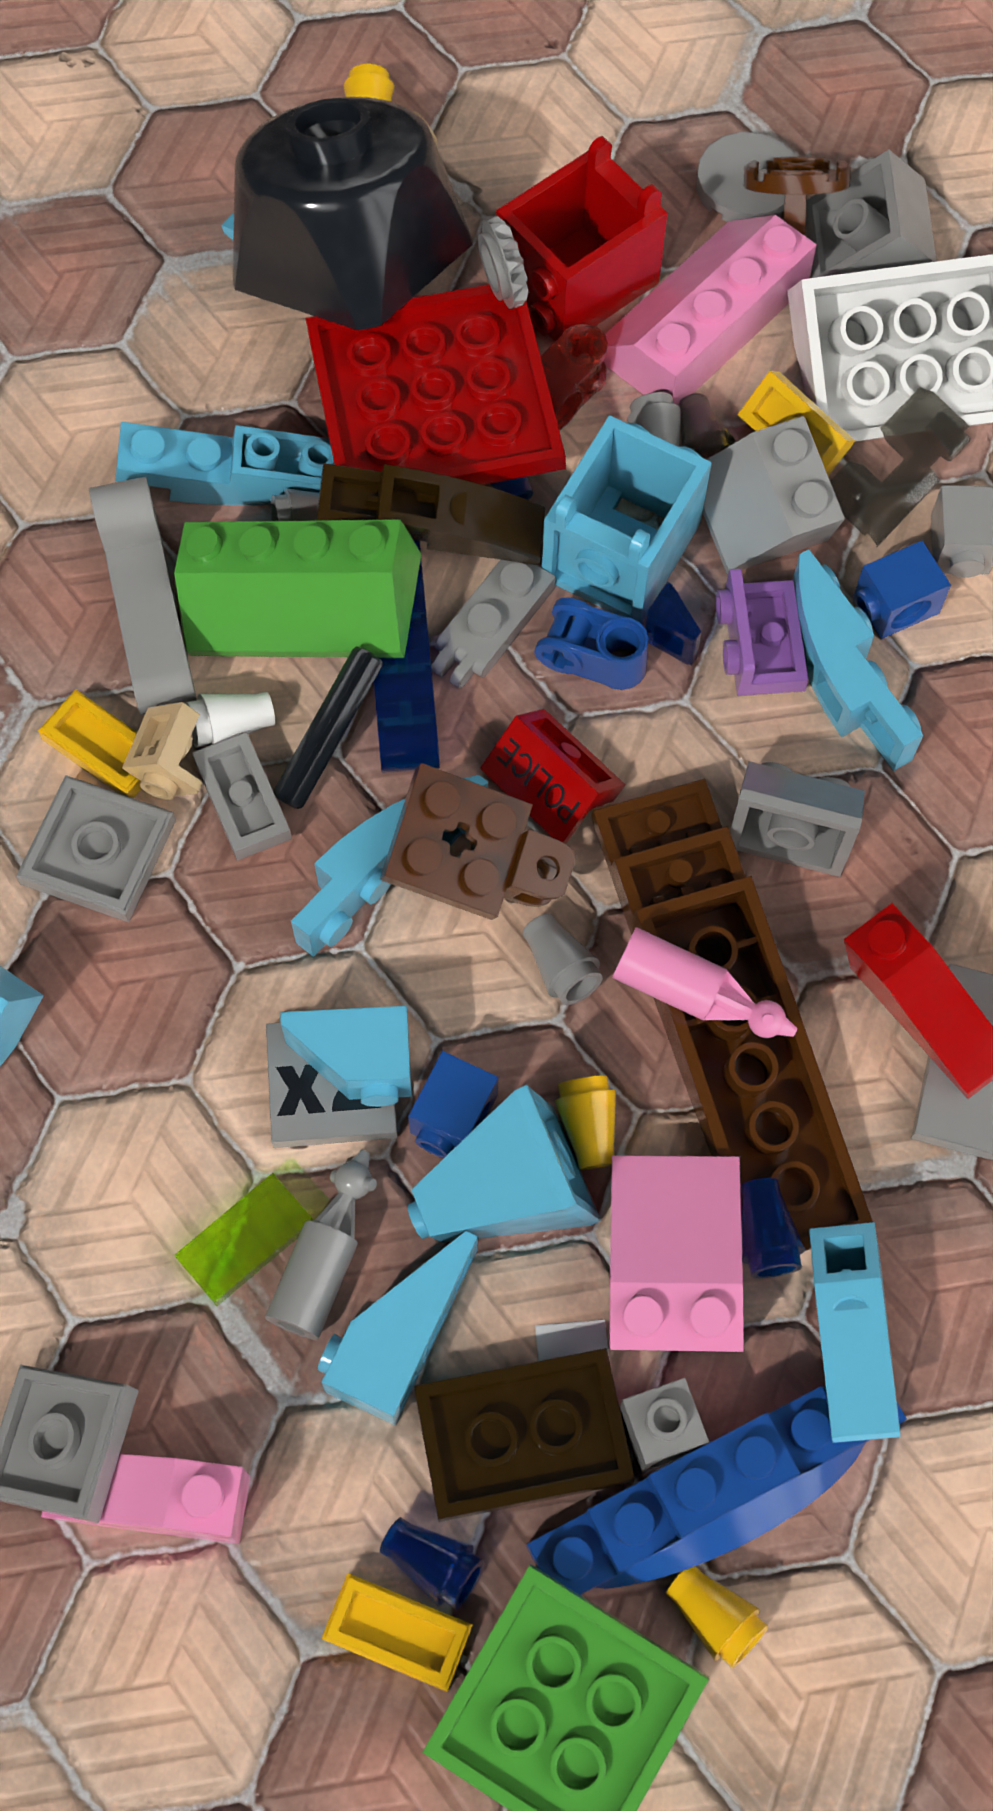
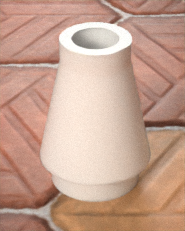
M268 692L257 694H198V700L186 702V705L200 714L192 732L193 744L196 748L210 746L244 732L250 734L261 728L275 725L274 708Z

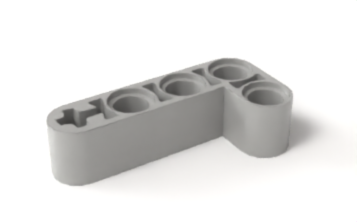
M146 476L89 488L97 528L105 551L130 677L140 715L145 714L148 707L179 702L186 704V702L197 700L163 542Z

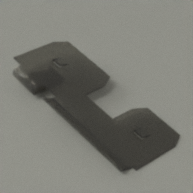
M919 387L881 427L886 442L904 458L883 482L876 478L864 465L850 460L830 480L844 517L864 536L868 533L877 545L876 547H878L940 481L935 472L930 468L941 456L947 461H952L970 442V437L964 432L969 425L934 392Z

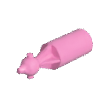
M635 927L612 976L617 981L701 1020H747L753 1033L763 1038H771L776 1035L794 1037L798 1029L786 1018L784 1010L776 1002L764 1000L754 1003L727 969Z

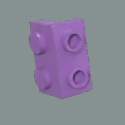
M741 568L729 569L725 590H717L716 613L719 625H728L729 640H724L723 665L726 675L735 676L737 696L806 691L809 680L794 581L743 583Z

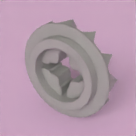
M499 216L483 220L482 234L478 235V245L490 287L499 301L503 300L509 309L519 307L527 300L529 290L526 284L528 278L524 271V260L520 256L518 243L513 238L511 228Z

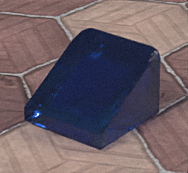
M667 582L647 610L645 629L648 635V643L683 663L692 666L697 657L701 630L674 586Z

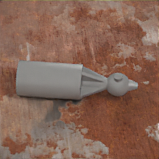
M360 1150L351 1162H347L338 1170L332 1171L330 1180L335 1183L338 1194L314 1221H305L265 1315V1319L270 1323L308 1339H319L358 1245V1242L354 1239L355 1200L364 1197L369 1191H374L377 1186V1181L372 1178L369 1170V1152Z

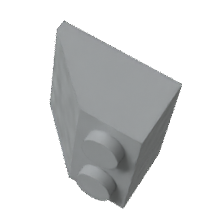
M890 150L885 151L851 172L850 187L848 189L834 193L816 194L807 200V238L817 244L811 268L812 278L937 262L925 179Z
M804 416L753 432L707 459L712 463L703 515L727 575L729 569L741 568L743 570L826 542L845 520Z
M748 761L730 829L737 851L840 877L861 827L865 791L852 788L847 782L838 778L821 777L817 779L793 773L789 767L775 762L758 764Z

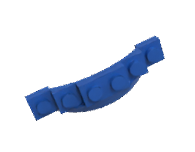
M820 1386L769 1414L765 1413L651 1473L641 1482L589 1508L586 1513L527 1543L526 1547L538 1569L579 1595H583L594 1588L610 1589L662 1578L735 1550L791 1518L836 1483L855 1462L865 1443L870 1440L833 1443L826 1386ZM897 1403L900 1425L904 1421H906L907 1418L905 1417L903 1411Z

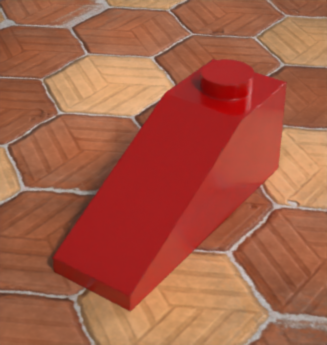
M893 903L889 904L844 938L850 969L967 1099L993 1081L992 1024L934 947Z

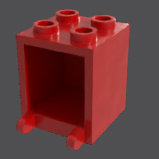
M604 136L597 137L591 143L588 151L496 210V216H499L511 228L513 238L518 243L520 256L524 260L523 266L528 278L526 284L529 290L526 301L532 324L541 334H548L562 349L659 284L668 215L661 207L662 192L653 184L642 189L611 159L612 144Z

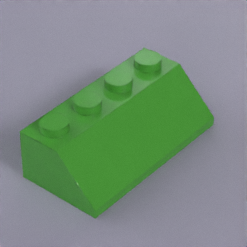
M401 520L184 522L174 576L186 651L190 656L348 657L353 648L361 647L379 658H405L421 552Z

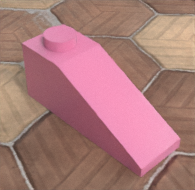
M120 1454L99 1524L42 1511L41 1517L240 1544L250 1475L243 1467L179 1458Z

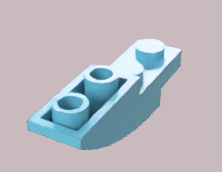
M121 422L115 481L120 482L146 476L148 486L170 489L169 501L209 505H271L272 495H282L285 489L319 493L323 463L334 465L329 438L235 425L233 437Z
M809 549L799 554L793 581L810 685L825 714L841 738L861 727L891 769L895 771L911 762L923 737L919 720L908 706L900 705L888 689L885 675L875 662L866 660L874 633L871 622L865 612L859 607H853L841 592L838 579L830 567L825 564L821 565Z
M480 775L463 778L488 788V781ZM405 799L390 805L361 823L334 844L314 863L318 886L321 890L291 920L295 942L312 957L325 945L329 947L336 945L349 931L353 922L351 917L366 902L370 905L376 903L390 887V883L379 879ZM459 827L453 832L444 831L442 840L447 841L451 846L462 833L466 835V832Z

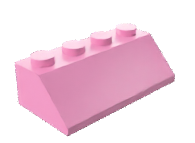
M776 215L728 221L590 347V354L643 395L665 392L672 395L674 404L680 406L789 304L788 290L800 280L810 277L817 244Z

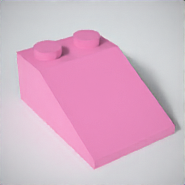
M612 1156L610 1350L744 1352L739 1157Z

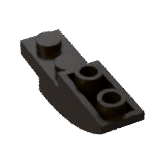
M323 463L316 520H401L412 539L427 542V549L538 565L541 558L545 507L485 485L417 469L384 464L380 472Z

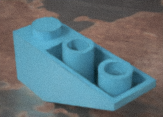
M875 1222L809 1229L832 1441L834 1443L901 1437L882 1267Z

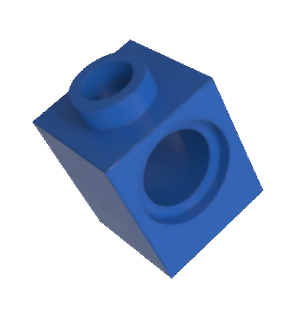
M922 540L864 565L854 592L855 607H859L865 612L878 635L883 639L940 614L951 584Z
M442 1051L408 1115L410 1133L417 1136L415 1143L427 1152L445 1158L488 1116L498 1096L499 1077Z

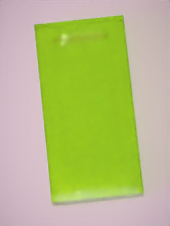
M272 1173L174 1254V1256L217 1307L298 1239L305 1221L314 1220L275 1174Z

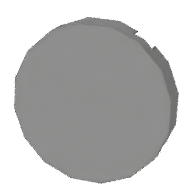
M739 132L721 137L710 144L699 159L696 190L702 204L710 212L712 207L716 212L721 213V219L726 222L776 215L780 218L783 216L785 195L747 190L743 186L744 166L756 160L759 161V170L767 169V160H773L775 157H795L794 154L781 141L762 133Z

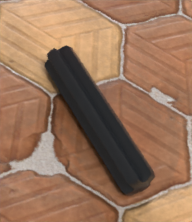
M361 647L352 649L274 789L275 797L295 809L304 807L382 667V661L378 656Z

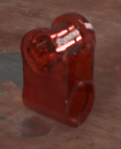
M590 324L571 326L541 355L559 430L568 425L578 410L596 392L601 390L606 383L607 368L603 360L607 355L608 342L605 334L599 328Z

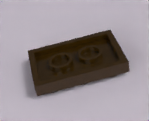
M607 1348L414 1386L438 1522L611 1488L635 1481Z

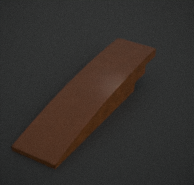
M706 779L593 810L591 819L631 936L635 927L727 969L754 1003L764 1000L776 1002L784 1010L786 1018L798 1028L794 1037L776 1035L771 1038H763L753 1033L747 1020H701L654 998L711 1156L739 1157L741 1231L753 1266L757 1267L810 1250L809 1229L872 1223L867 1203L752 876H745L728 826L722 828Z

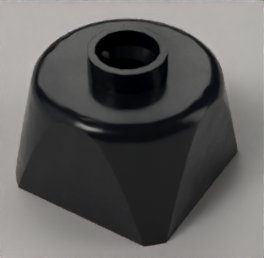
M340 97L299 105L277 114L261 124L244 141L236 156L233 232V285L236 291L355 330L369 329L384 324L473 245L472 237L428 125L417 114L396 103L368 97Z

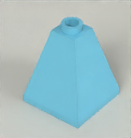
M528 1085L514 1090L411 1190L415 1201L407 1205L411 1222L418 1235L422 1239L431 1237L442 1243L454 1241L465 1231L481 1239L585 1227L601 1221L555 1108Z

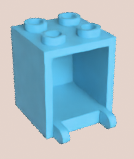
M609 415L544 519L542 568L556 576V586L616 615L633 618L642 624L701 524L712 462L702 458L691 448L673 445L650 434L644 427L636 423H626ZM623 498L664 517L665 519L657 530L615 510L621 499Z

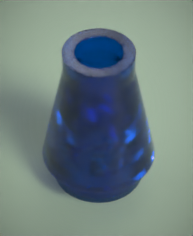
M761 1178L742 1184L740 1186L743 1198L742 1262L749 1264L751 1277L773 1278L800 1270L802 1268L800 1255L805 1252V1247L780 1192L778 1179Z
M399 1517L391 1525L380 1546V1553L392 1560L437 1606L447 1603L454 1609H458L474 1589L484 1566V1560L473 1554V1545L416 1526L402 1517Z

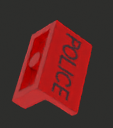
M545 709L516 715L480 767L507 795L533 804L529 816L552 838L565 844L591 809L613 802L626 785Z

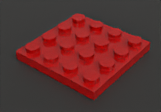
M490 284L412 298L384 324L369 329L355 330L317 316L305 318L334 465L381 472L383 465L387 464L446 475L481 485L566 469V455L527 301H524V304L519 307L509 309L503 300L499 301L496 298Z

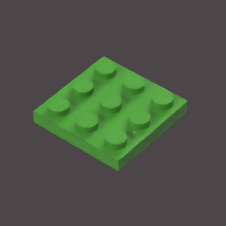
M530 1564L422 1753L510 1811H637L708 1683L709 1676Z

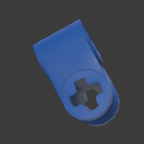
M560 598L556 600L552 609L554 621L547 637L540 639L534 650L536 658L542 664L557 672L574 674L607 685L612 689H630L642 681L647 669L648 635L640 622L633 618L622 617L592 607L578 599ZM618 650H625L631 652L632 655L627 657H617L611 653Z

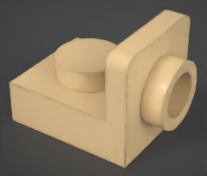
M183 702L148 707L122 769L141 781L140 787L145 792L160 799L171 800L174 796L198 794L202 781L180 767L179 763L191 748L193 742L192 732L200 714Z

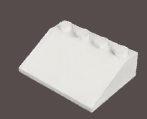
M993 254L802 279L788 290L794 347L806 396L856 440L855 442L993 423Z

